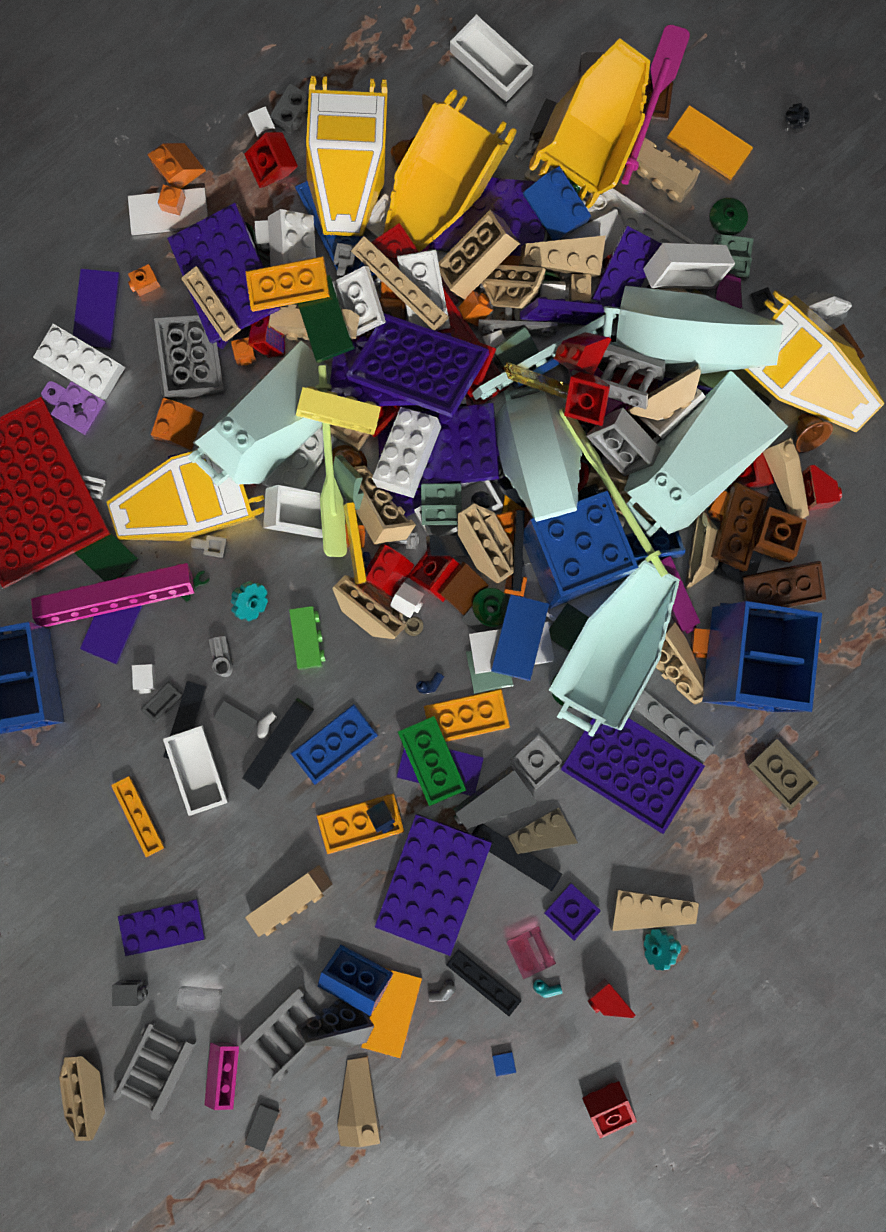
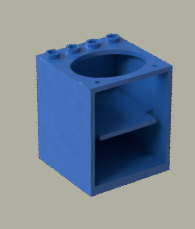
M608 490L578 501L577 511L537 522L534 518L530 519L524 529L523 544L546 603L549 604V609L622 582L639 568Z
M749 601L732 604L720 603V606L712 607L702 702L769 712H812L822 613Z
M31 622L0 627V734L64 723L50 629ZM11 631L10 634L4 635V632Z

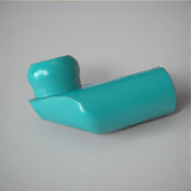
M537 979L533 983L534 991L544 998L563 994L560 984L549 986L541 979Z

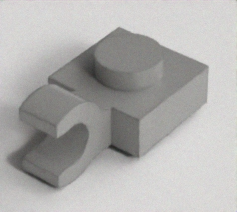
M337 243L334 256V264L339 265L337 279L347 275V267H354L356 256L351 250L355 246Z
M207 535L206 541L192 538L191 546L196 549H204L203 555L224 558L227 538Z

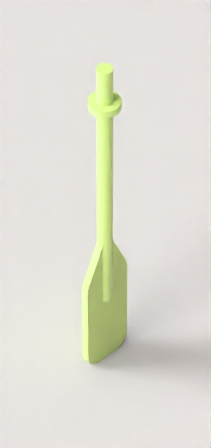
M318 366L319 385L315 387L318 391L326 393L332 390L331 384H327L326 366ZM322 422L326 478L320 496L323 549L329 557H343L347 553L344 501L334 477L330 424Z
M561 408L559 410L560 416L587 460L599 474L647 553L646 561H652L661 577L667 575L668 572L658 557L661 555V552L659 550L655 551L606 472L600 456L586 437V433L578 420L564 416L565 408Z

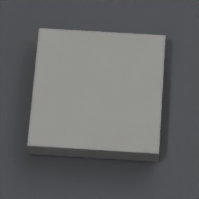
M537 734L509 760L535 790L565 763L540 734Z

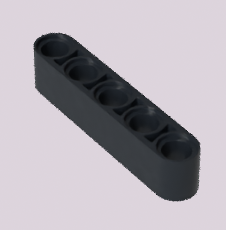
M297 698L251 763L242 779L259 790L307 722L314 708Z
M484 824L477 825L472 832L473 835L492 841L490 853L551 891L554 890L563 875L529 852L517 854L510 840Z

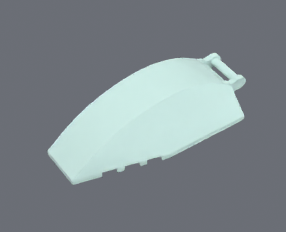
M625 286L620 307L604 306L605 322L603 336L611 338L613 314H619L616 342L610 341L609 344L665 361V371L684 373L699 364L701 374L774 366L778 362L783 324L760 315L752 314L742 308L739 309L731 306L729 303L710 298L708 295Z
M542 380L537 381V384L513 391L505 390L506 403L495 416L497 445L503 472L510 480L513 488L517 490L519 497L525 502L527 509L536 522L577 511V488L580 482L579 470L581 469L580 458L582 456L581 448L559 413L561 408L566 407L567 399L545 391Z
M646 560L628 576L587 620L549 688L550 692L564 702L557 717L559 719L564 718L589 732L588 735L591 737L594 736L600 723L622 730L661 657L680 579L669 573L661 577L655 566ZM571 706L594 719L595 722L591 725L566 710Z

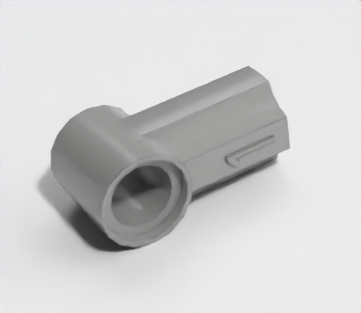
M226 636L209 639L213 671L221 677L230 676L233 672V664L231 663ZM226 662L227 669L224 672H219V665Z

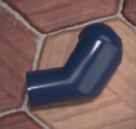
M436 672L431 680L417 682L416 689L422 694L433 693L437 690L445 676Z

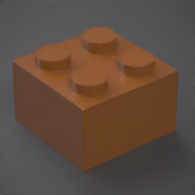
M769 507L763 514L753 550L790 563L797 556L807 520Z

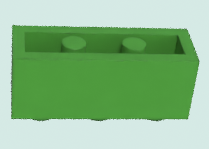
M313 606L289 609L297 669L323 667L322 662L326 661L324 650H320V642H323L322 631L317 628V622H320L319 611H315Z

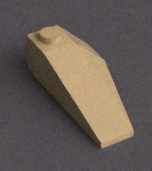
M789 437L766 448L763 454L789 514L803 519L809 516L800 455L792 437Z
M674 622L667 627L661 657L656 668L663 673L661 676L667 680L668 678L676 685V689L695 705L702 702L704 678L686 637Z
M368 1056L347 1060L337 1125L341 1146L365 1147L380 1144L381 1142Z

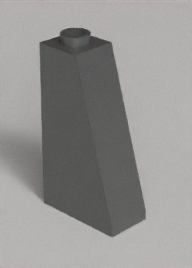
M510 766L454 807L453 810L456 815L453 817L460 826L464 824L469 829L533 805L537 800L512 766Z

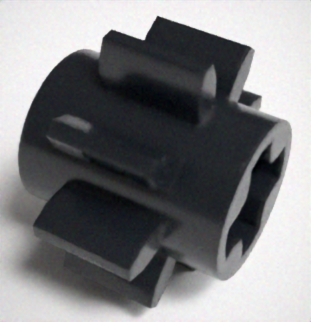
M802 103L793 104L786 112V122L790 126L793 125L794 129L803 128V125H806V122L810 119L809 109L805 106L802 107Z

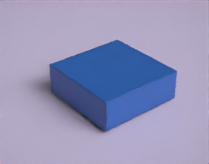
M512 1051L492 1055L496 1077L516 1073Z

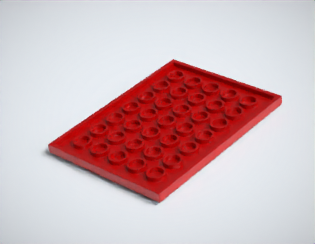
M42 397L0 417V585L2 588H6L110 535L98 507Z

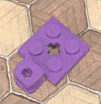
M49 381L41 392L42 397L49 404L55 406L51 415L85 436L106 403L72 381L66 389L55 382ZM55 391V394L51 396L50 392ZM79 403L82 404L83 412L74 413L75 409L73 406Z

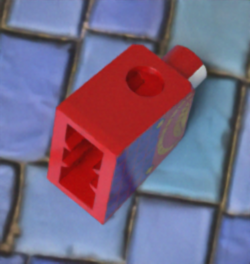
M270 315L251 324L248 345L268 358L285 355V335L269 326Z

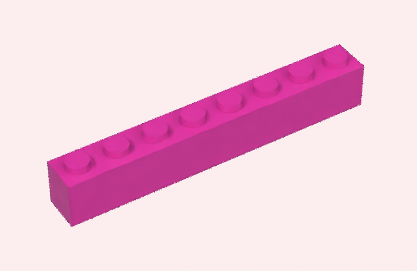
M188 563L177 564L172 567L159 568L150 572L31 598L32 618L37 625L48 627L194 594L192 573Z

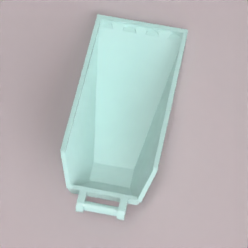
M300 341L202 430L193 441L198 449L193 451L188 459L202 468L213 479L212 482L216 486L221 485L228 477L236 484H261L322 427V422L296 416L302 387H315L319 385L318 366H326L327 384H330L332 368L324 361L317 363L313 351ZM205 454L223 472L218 474L202 456Z
M730 371L657 444L661 449L654 464L629 475L624 491L632 498L626 504L637 523L646 531L645 534L649 538L660 527L668 534L686 528L788 426ZM636 502L656 521L653 526L632 507Z

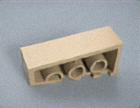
M644 138L637 158L639 167L636 172L641 177H646L652 181V184L657 189L664 190L670 199L681 203L694 187L700 171L696 168L690 170L686 167V162L681 159L675 161L671 153L665 149L657 150L656 144Z
M606 235L526 243L521 246L519 266L541 267L547 271L567 274H590L593 278L601 275Z
M616 889L610 929L618 931L696 924L699 903Z

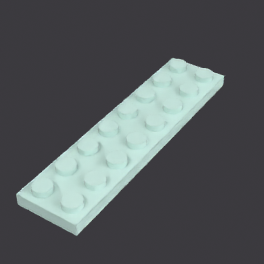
M613 314V320H614V319L617 317L616 314ZM605 315L479 386L472 393L475 400L480 397L482 400L488 398L497 391L496 388L499 391L514 381L513 378L517 380L531 372L530 369L534 370L547 362L546 359L548 361L553 359L557 348L563 340L584 332L592 334L603 332Z

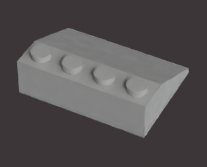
M199 315L154 318L152 332L162 399L182 400L223 391L217 342L214 344L209 342Z

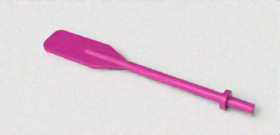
M667 25L664 28L650 68L653 91L645 111L643 125L634 143L630 157L624 166L626 169L621 183L624 185L629 184L632 172L636 171L639 167L637 158L659 95L676 78L690 37L689 31L685 28L675 25Z

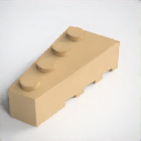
M290 304L288 308L280 306L281 310L270 315L269 326L286 335L287 339L298 340V338L309 340L299 307L296 304ZM342 309L351 338L356 339L360 316L350 309Z
M366 466L354 467L363 477L360 489L364 492L360 509L356 510V513L373 543L380 544L406 540L416 524L412 519L408 520L404 516L405 511L391 501L393 497L388 492L380 490L375 485L372 479L373 474Z
M318 865L245 918L258 937L264 933L268 936L277 930L275 927L277 924L281 923L284 925L292 919L291 914L294 912L300 914L307 909L308 906L306 904L312 900L315 903L324 897L322 893L333 884L321 866Z

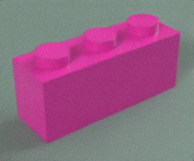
M229 1042L210 1043L204 1105L213 1110H233L239 1046Z

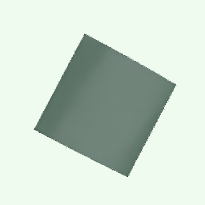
M714 234L713 244L727 245L735 262V265L728 273L738 277L749 278L754 238Z
M524 326L494 347L496 348L495 356L499 360V365L504 372L539 353L536 344Z
M336 455L333 469L340 493L349 503L354 502L355 510H359L364 496V492L360 489L363 477L343 455Z
M421 483L422 525H458V513L462 511L461 483Z
M472 651L466 652L474 694L513 686L511 676L495 672L475 674Z

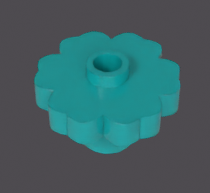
M252 581L242 583L240 587L235 588L232 592L231 603L233 607L231 611L241 620L251 621L257 619L259 612H263L268 603V599L265 598L268 593L263 585Z
M665 928L652 929L651 934L645 936L644 947L646 951L644 955L649 965H654L655 970L664 971L669 970L671 965L676 964L678 954L681 952V945L677 939H674L672 934H668Z

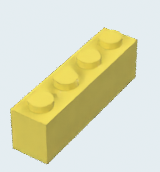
M308 386L306 388L302 387L296 416L374 435L381 407L377 406L374 402L366 401L364 403L357 401L354 397L347 396L345 398L338 396L335 392L327 391L325 393L318 391L315 387Z

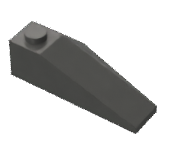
M338 999L329 1008L321 1010L317 1016H312L298 1025L295 1031L305 1046L351 1047L367 1043L374 1024L366 1013Z

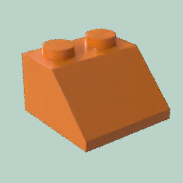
M163 143L147 154L155 169L171 187L181 189L206 171L185 143Z
M163 398L151 436L155 440L192 451L194 447L193 441L197 438L204 413L182 403Z

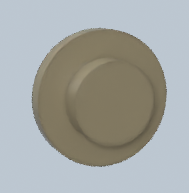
M411 616V618L408 617L405 620L406 627L404 630L408 635L417 636L422 632L423 622L419 617Z

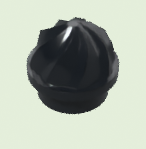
M484 491L476 492L471 497V504L475 503L487 509L491 503L490 496Z

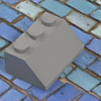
M623 407L607 414L604 417L603 426L596 425L586 435L623 476L652 466L661 449Z

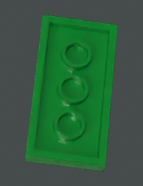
M435 716L398 731L429 806L466 791Z

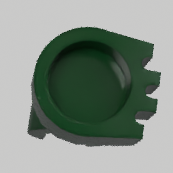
M205 571L198 572L193 580L194 592L197 587L205 586L209 583L210 578L203 582L199 580V577ZM190 594L181 596L186 603L191 600Z

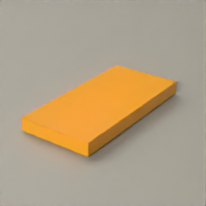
M690 105L667 137V139L729 180H732L753 149L751 145Z
M323 256L245 271L252 312L330 297Z
M501 689L424 706L426 719L435 716L445 742L510 728Z
M394 793L316 815L327 854L405 832ZM383 800L396 820L393 823L394 828L384 834L382 831L377 833L366 812Z
M383 967L391 971L393 976L380 1002L369 1017L374 1024V1028L367 1043H363L361 1048L401 1058L422 978Z

